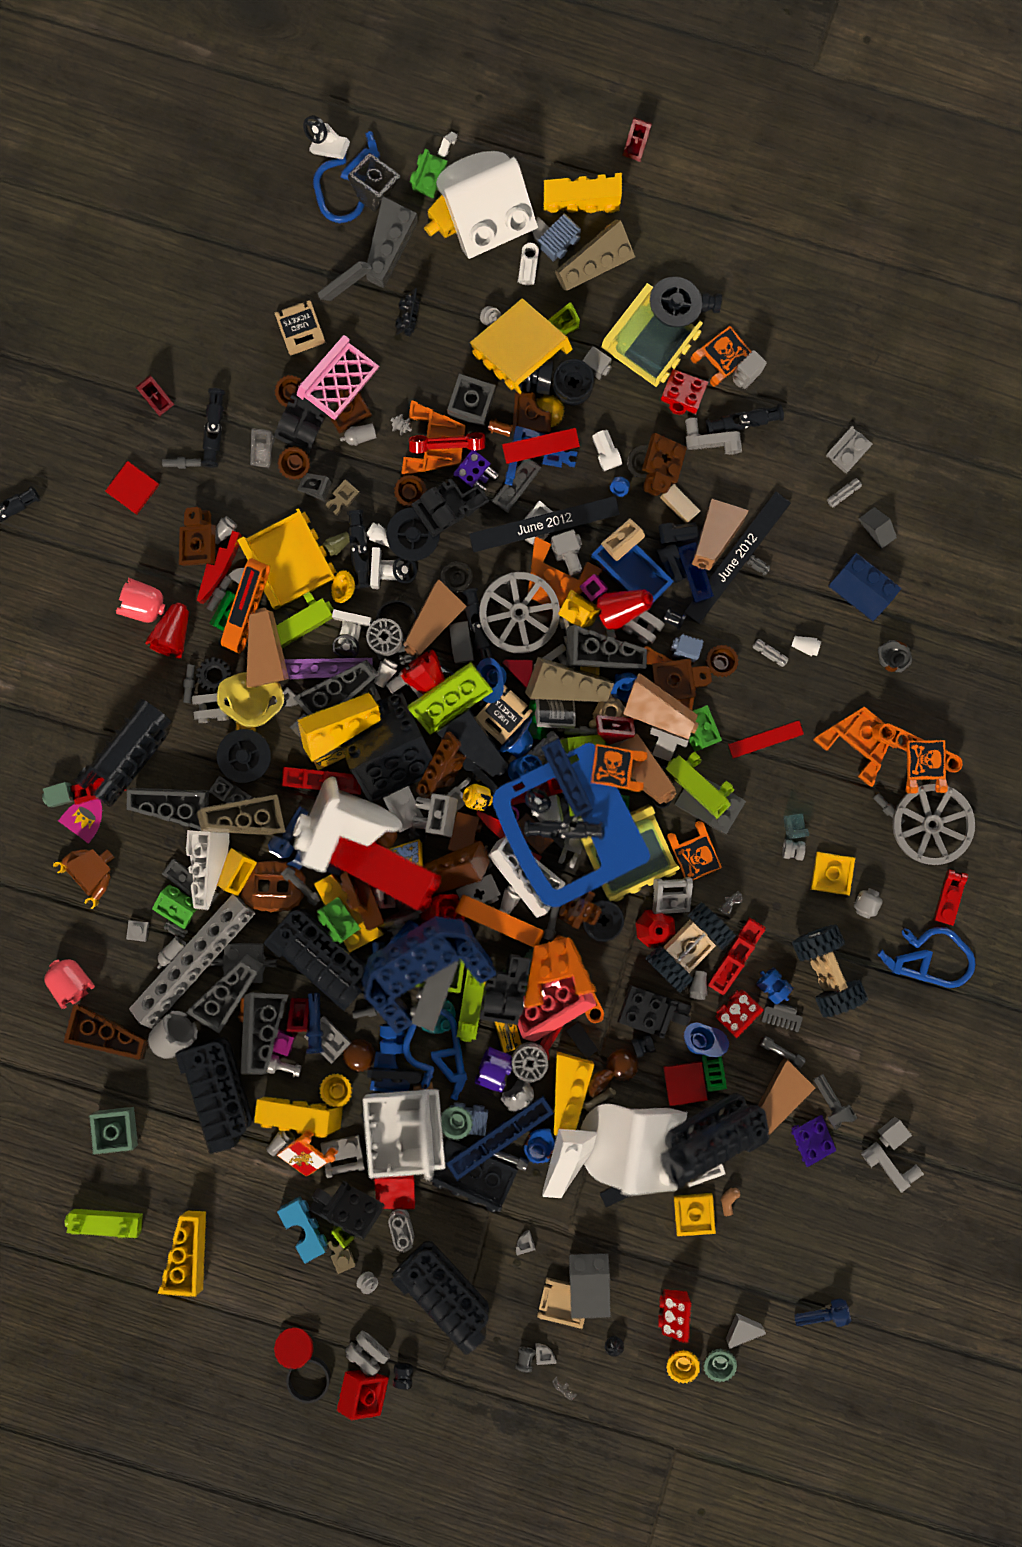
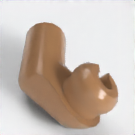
M730 1188L721 1197L724 1216L733 1215L732 1203L740 1197L739 1189Z

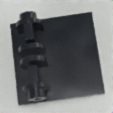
M417 288L407 293L399 301L400 315L395 322L397 335L404 331L406 336H412V333H414L416 324L414 323L416 322L414 317L417 316L419 301L416 297Z

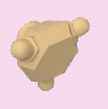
M610 694L608 702H598L593 712L594 719L589 722L590 728L597 727V715L628 718L627 715L623 714L625 707L618 698L616 699Z

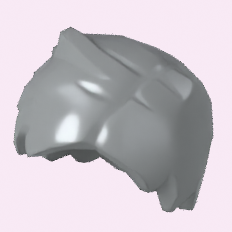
M519 1078V1081H516L511 1090L502 1093L503 1097H501V1100L508 1107V1110L513 1112L523 1110L531 1104L534 1098L533 1087L529 1082Z

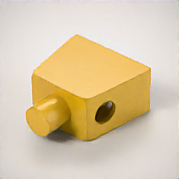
M441 195L429 208L428 217L431 222L424 226V229L429 236H432L439 230L446 238L456 233L446 201L443 195Z
M570 590L558 614L574 625L584 628L594 624L601 608H597V605Z

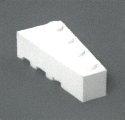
M506 836L495 843L487 856L536 917L548 913L551 907L544 904L522 870ZM535 859L554 889L564 887L566 884L564 881Z

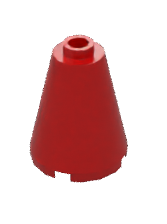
M645 589L604 593L599 596L597 601V608H601L602 612L599 614V617L608 630H618L650 609L653 603V596Z
M181 603L171 604L147 637L145 644L150 643L149 648L165 656L175 654V658H181L184 652L189 611L186 609L187 606Z

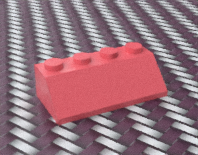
M574 976L541 985L543 1005L531 1008L524 1007L522 1015L519 1017L518 1027L523 1039L536 1042L596 1006V1002L592 993L576 994Z

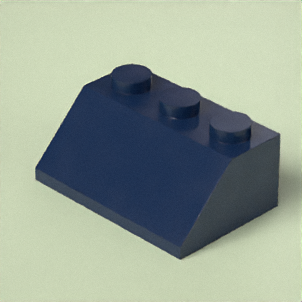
M857 553L851 556L828 585L829 588L871 621H874L902 589Z

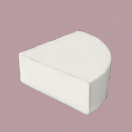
M451 132L443 138L438 152L439 156L444 158L449 153L450 144L455 143L457 134Z

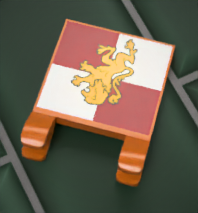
M309 1129L277 1153L278 1157L306 1177L328 1162L332 1163L335 1160V1154L338 1153L336 1149L331 1147L325 1154H322L310 1145V1138L314 1133Z

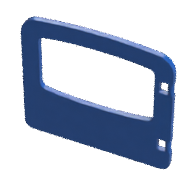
M587 743L567 753V756L570 758L577 754L579 761L573 763L572 767L593 807L592 810L580 815L582 820L592 824H599L600 822L605 824V836L603 839L591 837L601 863L600 868L560 889H554L538 866L516 821L510 804L511 799L552 778H556L549 763L501 786L493 795V806L506 838L532 887L541 901L549 907L562 906L641 866L650 859V852L617 787L591 783L595 745L592 743ZM523 781L525 788L515 792L512 786Z

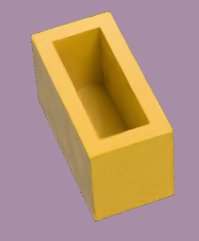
M231 848L227 854L217 885L224 891L239 896L257 862L246 854Z

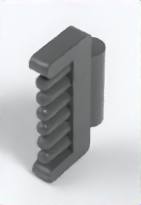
M779 1003L777 1005L773 1004V1007L765 1006L761 1021L765 1023L767 1020V1023L771 1022L772 1025L776 1022V1026L780 1025L783 1028L785 1025L786 1029L790 1025V1030L794 1029L796 1032H799L803 1017L796 1014V1007Z

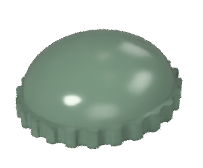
M459 1106L446 1109L441 1115L442 1133L449 1138L457 1140L466 1137L473 1126L470 1112Z
M716 1349L706 1356L704 1371L711 1380L725 1382L735 1375L737 1361L730 1351Z

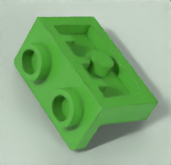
M425 148L424 153L418 157V168L416 172L413 171L410 182L412 183L413 191L434 198L438 189L436 184L437 178L446 169L447 160L429 154V150Z
M708 705L694 710L693 712L698 715L695 722L699 724L695 734L691 733L689 738L693 750L698 751L722 741Z
M168 885L160 892L152 910L182 929L188 926L194 913L198 910L193 908L192 897L187 896L171 885Z
M339 897L318 910V919L323 925L327 924L331 930L329 934L335 942L338 940L341 943L361 929Z

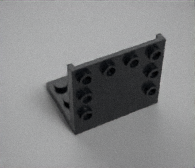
M402 691L376 702L379 706L381 720L341 744L353 775L369 802L372 803L420 781L433 758L412 713L408 709V704Z

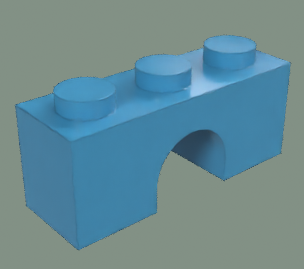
M301 1196L278 1209L277 1213L286 1229L293 1225H298L305 1230L306 1237L299 1240L295 1246L304 1264L326 1252L327 1239L324 1234H320L318 1222L315 1217H311L306 1200H302Z

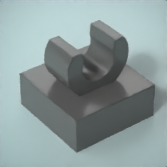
M374 682L367 684L358 692V696L370 693L375 702L382 700Z

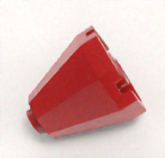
M433 650L430 653L425 652L408 664L410 668L408 670L404 668L400 674L404 682L423 695L445 680L438 656Z
M439 894L431 898L430 906L426 911L420 913L421 917H419V920L422 923H426L434 917L465 921V916L455 912L459 903L458 895Z
M652 909L645 910L635 922L637 938L650 949L656 948L658 945L664 947L676 935L674 918L668 913L655 914L652 912ZM657 927H660L661 930H659L658 933L656 934V933H655L656 928H657Z

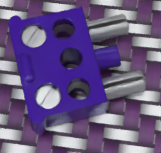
M471 450L456 469L453 477L455 479L458 478L470 489L479 485L485 493L487 489L478 480L480 479L483 483L488 481L489 478L484 475L485 472L493 479H496L499 474L489 467L491 464L489 461L477 453L476 450ZM482 462L484 466H479L478 463ZM473 470H477L478 474H474Z

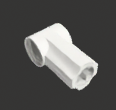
M527 243L522 248L518 283L523 285H534L539 249L534 243ZM527 251H533L535 253V256L529 258L525 255V253Z
M602 430L592 435L603 471L621 465L620 454L617 448L615 449L608 430Z

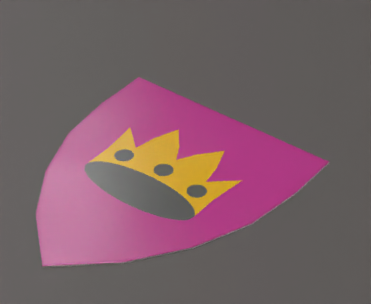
M96 799L80 805L73 804L58 821L89 844L101 823V801Z

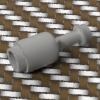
M272 1053L267 1072L274 1074L276 1070H283L293 1073V1077H299L302 1065L297 1063L294 1066L283 1063L279 1060V1055Z

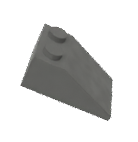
M706 779L717 790L721 788V786ZM683 789L674 805L720 833L727 834L746 801L731 793L726 797L731 806L718 819L685 789Z
M608 1254L569 1255L571 1319L609 1318L610 1280Z

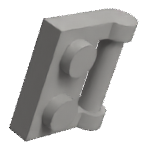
M684 877L678 880L654 879L652 912L655 914L690 912L693 887L691 877ZM684 887L683 892L663 893V888Z
M359 1135L320 1144L322 1154H325L331 1147L338 1151L334 1156V1161L357 1157V1162L335 1167H332L331 1162L325 1164L327 1178L333 1177L335 1174L358 1169L359 1171L365 1170Z

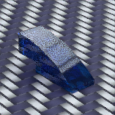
M694 542L677 549L694 601L698 602L714 597L706 570L692 565L697 544Z

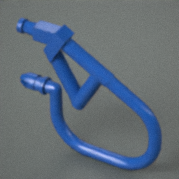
M372 131L365 134L369 149H363L341 173V178L363 184L358 205L352 213L343 216L330 213L326 208L320 187L322 174L329 168L345 164L346 153L343 159L338 158L327 161L315 172L313 186L322 214L333 222L344 223L357 218L364 208L376 162H379L380 158ZM365 159H369L365 176L352 173Z
M945 927L931 928L919 939L906 928L904 930L907 933L905 934L902 930V935L916 948H919L934 934L949 936L967 955L969 962L966 973L956 981H946L927 974L933 954L932 951L922 950L896 956L894 960L885 954L883 950L877 953L892 973L902 974L947 988H955L965 984L973 975L976 965L971 949L955 932ZM923 958L919 972L902 967L904 962Z
M442 1008L440 1015L446 1017L451 1026L453 1048L430 1052L431 1059L450 1082H455L453 1094L450 1098L458 1100V1095L462 1092L467 1080V1073L464 1070L459 1037H457V1022L449 1011ZM413 1024L409 1027L405 1036L403 1053L406 1060L412 1066L426 1071L421 1082V1088L423 1089L424 1084H426L424 1089H427L431 1078H433L434 1067L415 1060L410 1053V1042L417 1025ZM455 1055L457 1073H453L441 1058Z

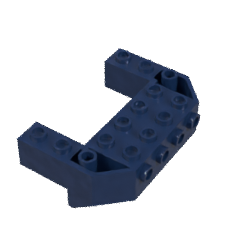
M434 917L368 957L362 983L365 997L394 1032L398 1034L413 1025L411 1024V1012L399 995L459 959H461L479 984L497 974L493 961L473 936L468 923L459 919Z

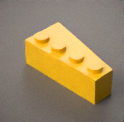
M262 1097L257 1099L254 1123H259L264 1128L276 1126L281 1131L293 1129L297 1130L299 1134H303L309 1129L317 1137H327L328 1134L341 1128L343 1106L326 1108L327 1104L323 1103L308 1106L306 1101H293L290 1104L289 1099Z

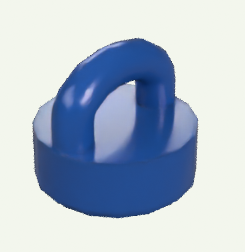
M615 477L610 485L611 492L618 497L625 496L630 488V483L623 477Z

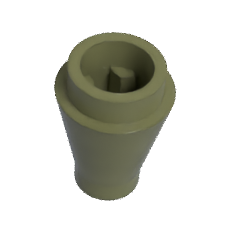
M345 531L342 534L325 540V543L322 545L330 557L336 556L350 543L349 534Z

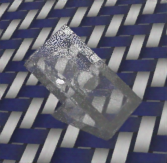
M252 428L250 465L270 467L271 447L275 441L272 431Z

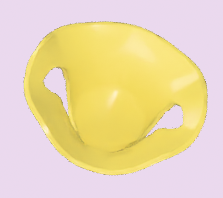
M247 672L235 674L224 679L218 686L217 702L219 708L239 724L246 727H257L266 723L281 710L284 703V694L278 682L255 688H247ZM272 696H275L277 703L269 706L267 709ZM225 698L228 699L230 706L224 704Z

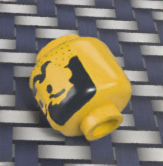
M471 784L463 792V801L468 808L484 811L492 804L493 796L488 787Z

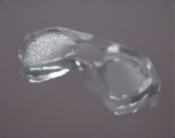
M737 891L731 898L726 897L725 900L727 902L719 910L722 913L730 914L733 904H741L743 902L742 894Z
M557 1377L552 1381L555 1388L562 1392L567 1399L573 1400L577 1396V1394H573L566 1389L569 1386L567 1382L562 1386L558 1382Z

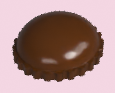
M287 375L277 382L274 391L276 400H278V403H281V406L286 408L288 401L294 404L295 400L290 397L292 393L297 394L299 386L303 382L301 378Z
M293 446L281 452L282 454L279 455L277 464L282 475L290 480L303 478L309 471L308 469L311 464L306 451Z
M405 475L400 480H397L394 494L400 504L412 507V503L420 499L427 489L421 478L414 475Z
M717 645L707 653L705 663L714 676L727 677L737 669L739 659L734 649H731L730 646Z
M356 1038L351 1040L352 1043L344 1050L343 1060L350 1070L363 1072L373 1065L376 1054L372 1043L365 1039Z
M616 1049L607 1058V1070L614 1072L613 1078L615 1080H629L638 1072V1058L630 1049Z
M600 1070L592 1076L588 1086L589 1095L592 1098L598 1096L609 1085L614 1077V1072L611 1070Z

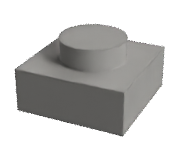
M129 920L126 939L146 942L149 922Z

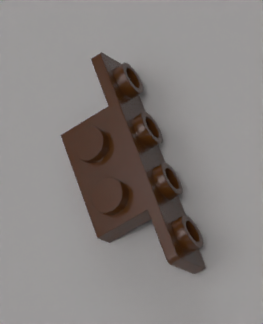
M446 732L416 788V792L422 798L431 799L432 794L435 793L437 788L451 786L458 771L463 766L466 756L461 752H457L461 743L451 732Z
M344 871L345 873L340 875L342 880L340 884L343 891L347 893L349 908L360 913L367 931L383 925L384 919L371 885Z

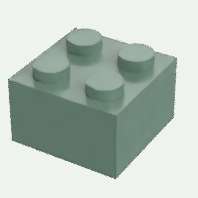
M134 1107L100 1110L90 1115L93 1154L129 1151L138 1146Z

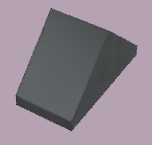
M307 473L301 479L298 491L325 501L332 483L326 476Z
M875 507L858 519L880 549L897 538L891 519Z

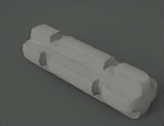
M855 478L837 491L835 495L833 494L827 499L828 504L831 507H835L839 501H843L854 491L858 490L862 486L861 482Z
M758 639L754 643L753 648L755 650L761 651V654L772 661H777V664L781 667H784L788 662V657L780 655L779 651L768 644L765 645V642Z
M550 731L546 735L547 738H543L533 748L534 750L528 752L527 755L542 756L544 753L541 747L558 739V735L554 731Z

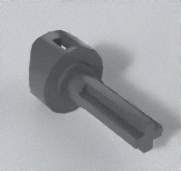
M823 1074L813 1079L833 1111L827 1118L835 1131L841 1127L842 1122H853L858 1118L850 1105L841 1106L840 1101Z

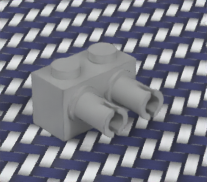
M574 530L551 538V547L556 561L565 560L570 576L577 575L582 570L577 556L582 542L579 534L575 535Z
M432 794L431 799L417 797L416 802L423 804L415 803V808L429 810L428 818L414 816L412 820L420 823L412 822V827L426 829L425 832L432 835L452 838L458 799Z

